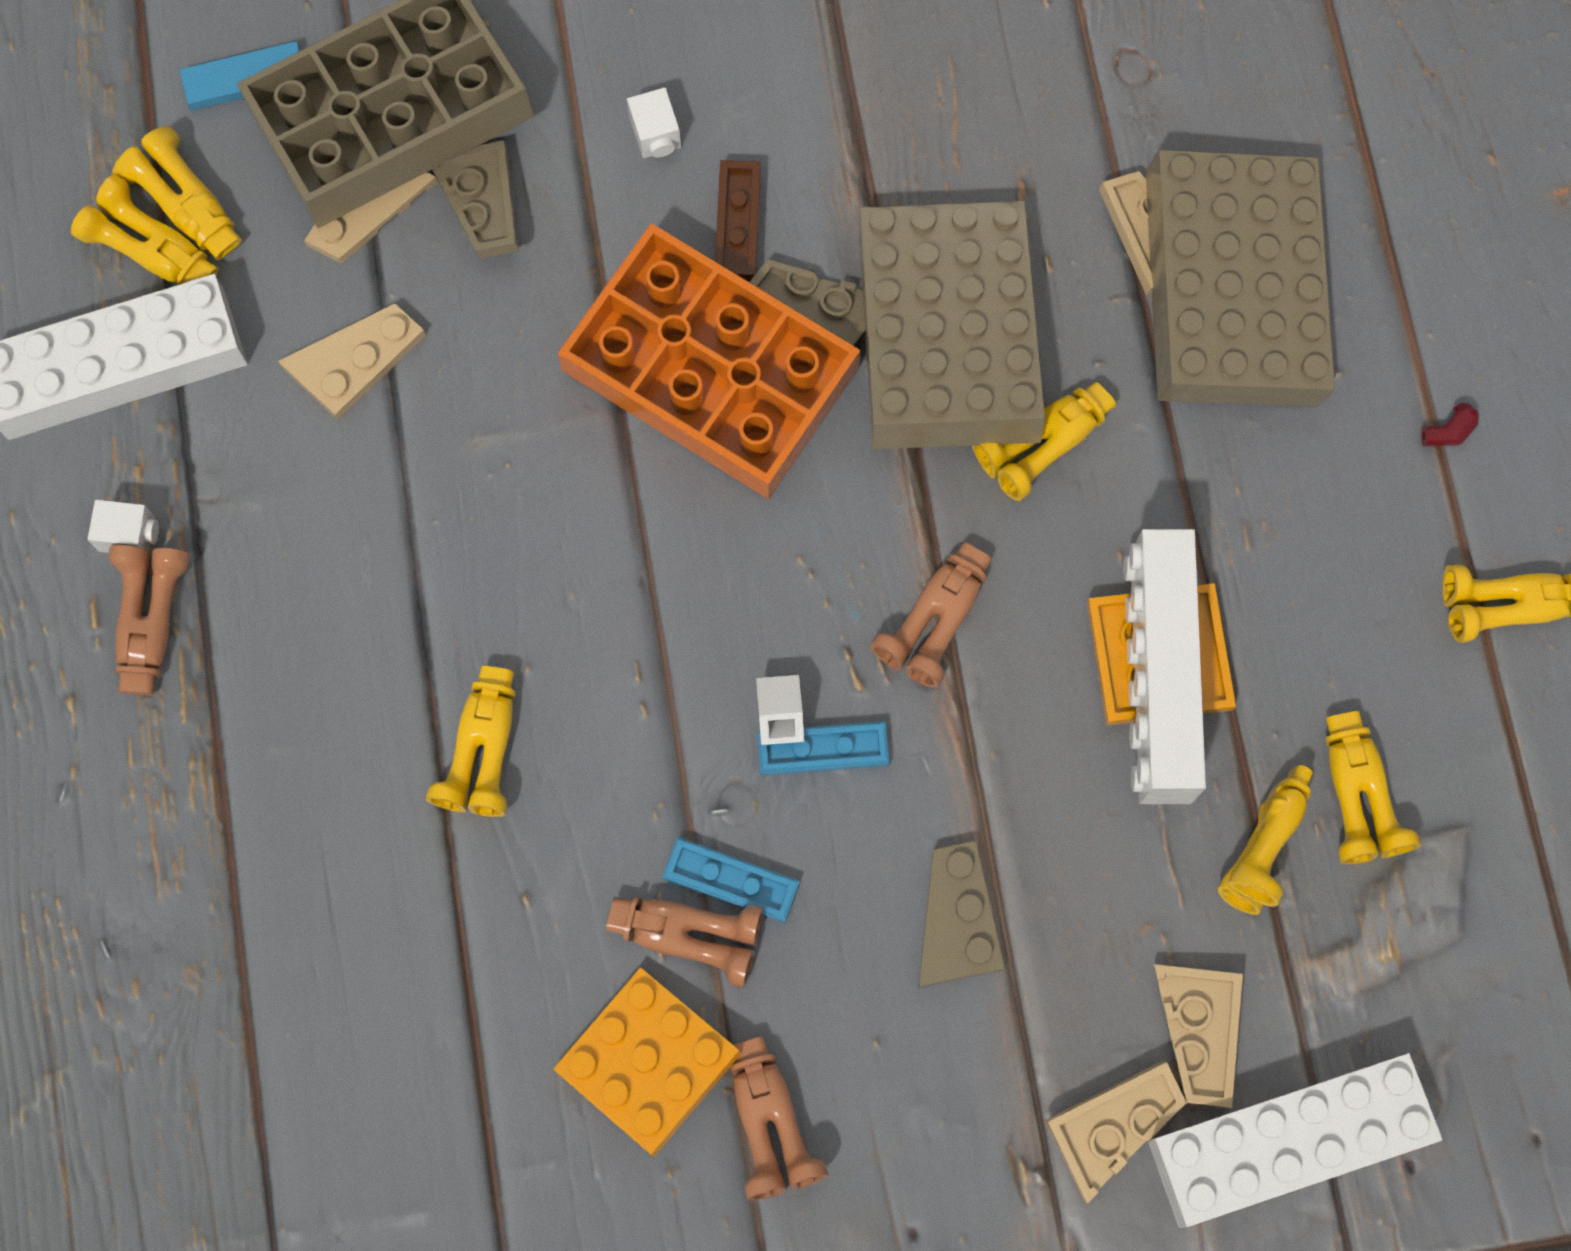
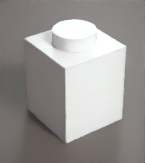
M665 87L627 98L629 118L642 158L650 156L656 158L664 157L671 154L675 149L681 148L680 130Z
M95 500L87 540L98 552L109 553V547L113 545L135 546L149 552L150 545H155L157 542L159 523L146 505Z
M799 675L756 678L761 745L804 742Z

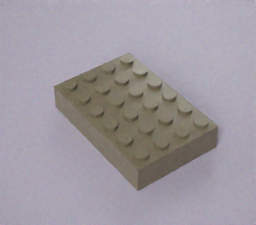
M399 0L236 83L252 116L317 228L336 220L534 117L525 86L470 0Z
M1159 150L1146 170L1158 401L1318 407L1335 390L1318 158Z
M1025 201L860 207L859 243L872 449L973 446L984 443H1041L1045 414Z

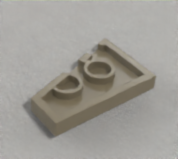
M504 140L478 145L432 169L479 259L519 252L509 156Z
M769 259L766 260L749 282L854 347H857L865 336L863 292L856 288L855 283L842 280L839 284L817 278L815 272Z
M976 841L933 849L918 988L1000 972L1005 969Z

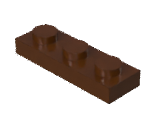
M720 160L715 262L744 280L751 281L756 274L761 162Z

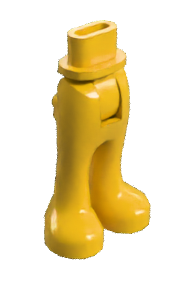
M163 126L152 130L142 138L141 145L148 155L157 161L174 179L182 190V194H176L168 186L137 146L128 148L120 156L113 167L112 174L125 179L129 186L141 185L159 204L173 224L188 238L196 242L201 250H208L216 260L224 258L239 246L242 241L233 230L234 222L227 217L215 195L191 171L179 155L178 149L181 139L174 128Z
M115 174L109 176L98 190L96 196L98 209L91 205L83 207L71 225V235L86 244L101 243L128 256L161 279L177 283V285L212 274L217 276L219 271L218 267L207 261V255L202 251H198L182 234L136 207L132 202L128 183L125 179ZM106 216L128 226L145 236L148 240L142 242L130 236L116 224L110 222Z
M1094 382L1085 390L1079 387L1073 392V395L1069 394L1054 401L1044 408L1045 421L1041 440L1047 439V441L1036 451L1017 463L1012 462L1035 443H984L973 445L972 450L990 478L994 479L998 476V484L1002 491L1013 500L1021 502L1030 494L1032 481L1051 463L1079 443L1085 441L1086 437L1095 427L1105 422V414L1116 407V402L1098 382Z
M1451 564L1446 566L1442 582L1444 605L1447 608L1453 607L1448 613V627L1454 640L1458 643L1475 640L1478 633L1486 629L1508 625L1549 623L1564 617L1571 618V574H1565L1562 577V574L1530 573L1506 578L1480 580L1473 579L1469 569L1464 565ZM1499 599H1513L1516 602L1515 604L1496 607H1474L1469 605L1471 603Z
M481 666L478 682H472L471 690L473 693L469 694L460 717L455 751L449 774L445 781L433 783L429 786L425 798L428 803L462 813L466 812L468 805V809L479 816H505L507 800L500 792V779L503 758L512 725V700H514L516 694L515 690L511 688L514 676L512 670ZM480 745H483L484 752L481 768L475 783V789L469 798L470 781L476 751Z
M1352 711L1327 717L1326 722L1330 735L1325 738V742L1329 747L1330 772L1339 800L1345 830V839L1338 848L1340 864L1349 865L1369 862L1378 856L1376 844L1370 836V830L1363 814L1360 800L1361 791L1366 793L1369 801L1380 858H1390L1420 848L1421 841L1418 833L1409 828H1402L1397 821L1380 754L1372 738H1368L1371 734L1370 728L1363 727L1360 712Z
M1298 765L1292 768L1286 779L1276 784L1265 803L1260 806L1258 824L1237 862L1223 877L1217 889L1221 898L1230 906L1247 914L1259 915L1264 905L1274 907L1279 904L1284 890L1270 876V871L1277 854L1299 828L1306 813V801L1312 793L1307 785L1313 774V771L1308 767Z

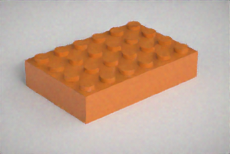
M652 223L557 353L561 370L768 500L859 369L860 350Z

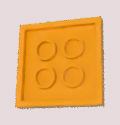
M1215 583L1197 585L1203 714L1232 711L1235 709L1236 703ZM1131 593L1089 598L1087 601L1106 726L1136 722V706H1129L1128 684L1130 680H1134V664L1127 663L1126 655L1127 640L1133 636V622H1126L1125 601L1126 597H1131Z
M640 967L553 1070L651 1156L655 1157L742 1053Z

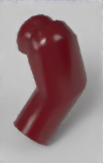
M1459 403L1453 408L1455 412L1446 425L1423 426L1421 430L1423 447L1457 446L1464 443L1478 426V411L1469 403Z

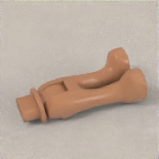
M963 543L957 554L949 555L946 563L928 581L912 611L897 632L893 635L879 633L869 645L870 650L886 665L896 671H901L925 627L933 616L938 615L939 620L931 635L921 646L918 653L911 658L905 668V672L911 680L930 688L939 687L944 678V670L940 665L942 656L952 637L971 611L980 591V586L987 579L984 572L992 558L974 546Z
M113 545L109 547V562L121 573L123 584L121 606L115 634L116 662L118 665H121L115 667V673L120 675L118 693L151 696L153 695L154 678L161 677V671L156 668H160L166 653L170 610L175 585L178 578L188 570L191 554L178 549L156 548L152 551L151 559V554L143 548L129 545ZM151 560L153 570L152 596L149 613L143 617V596Z
M636 896L633 897L632 901L614 897L606 924V931L621 934L624 941L631 942L633 940L639 946L657 953L691 959L717 967L725 972L731 985L744 989L751 971L754 950L706 942L689 936L688 932L690 930L701 931L756 947L760 935L764 907L748 905L738 915H726L701 910L669 900L644 899L642 902L641 898Z
M757 1037L734 1044L733 1046L742 1053L734 1062L735 1064L730 1067L732 1074L735 1075L734 1091L736 1104L748 1138L754 1163V1174L745 1183L747 1201L771 1198L787 1192L785 1180L780 1171L767 1126L769 1120L773 1121L780 1139L791 1189L804 1188L826 1179L829 1176L827 1166L822 1160L811 1157L805 1147L797 1125L789 1089L780 1069L775 1064V1055L768 1053L764 1037Z

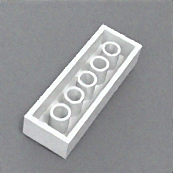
M215 274L0 340V432L8 440L15 439L247 366L229 301Z
M1142 529L1136 543H1131L1129 555L1124 557V580L1131 581V597H1126L1125 619L1126 622H1133V636L1128 638L1126 648L1127 663L1134 664V680H1130L1128 684L1129 706H1136V723L1130 724L1129 740L1130 748L1137 749L1138 758L1137 766H1132L1131 788L1132 792H1139V804H1192L1206 789L1195 529Z
M1408 1053L1148 1141L1178 1228H1186L1443 1141L1411 1056Z

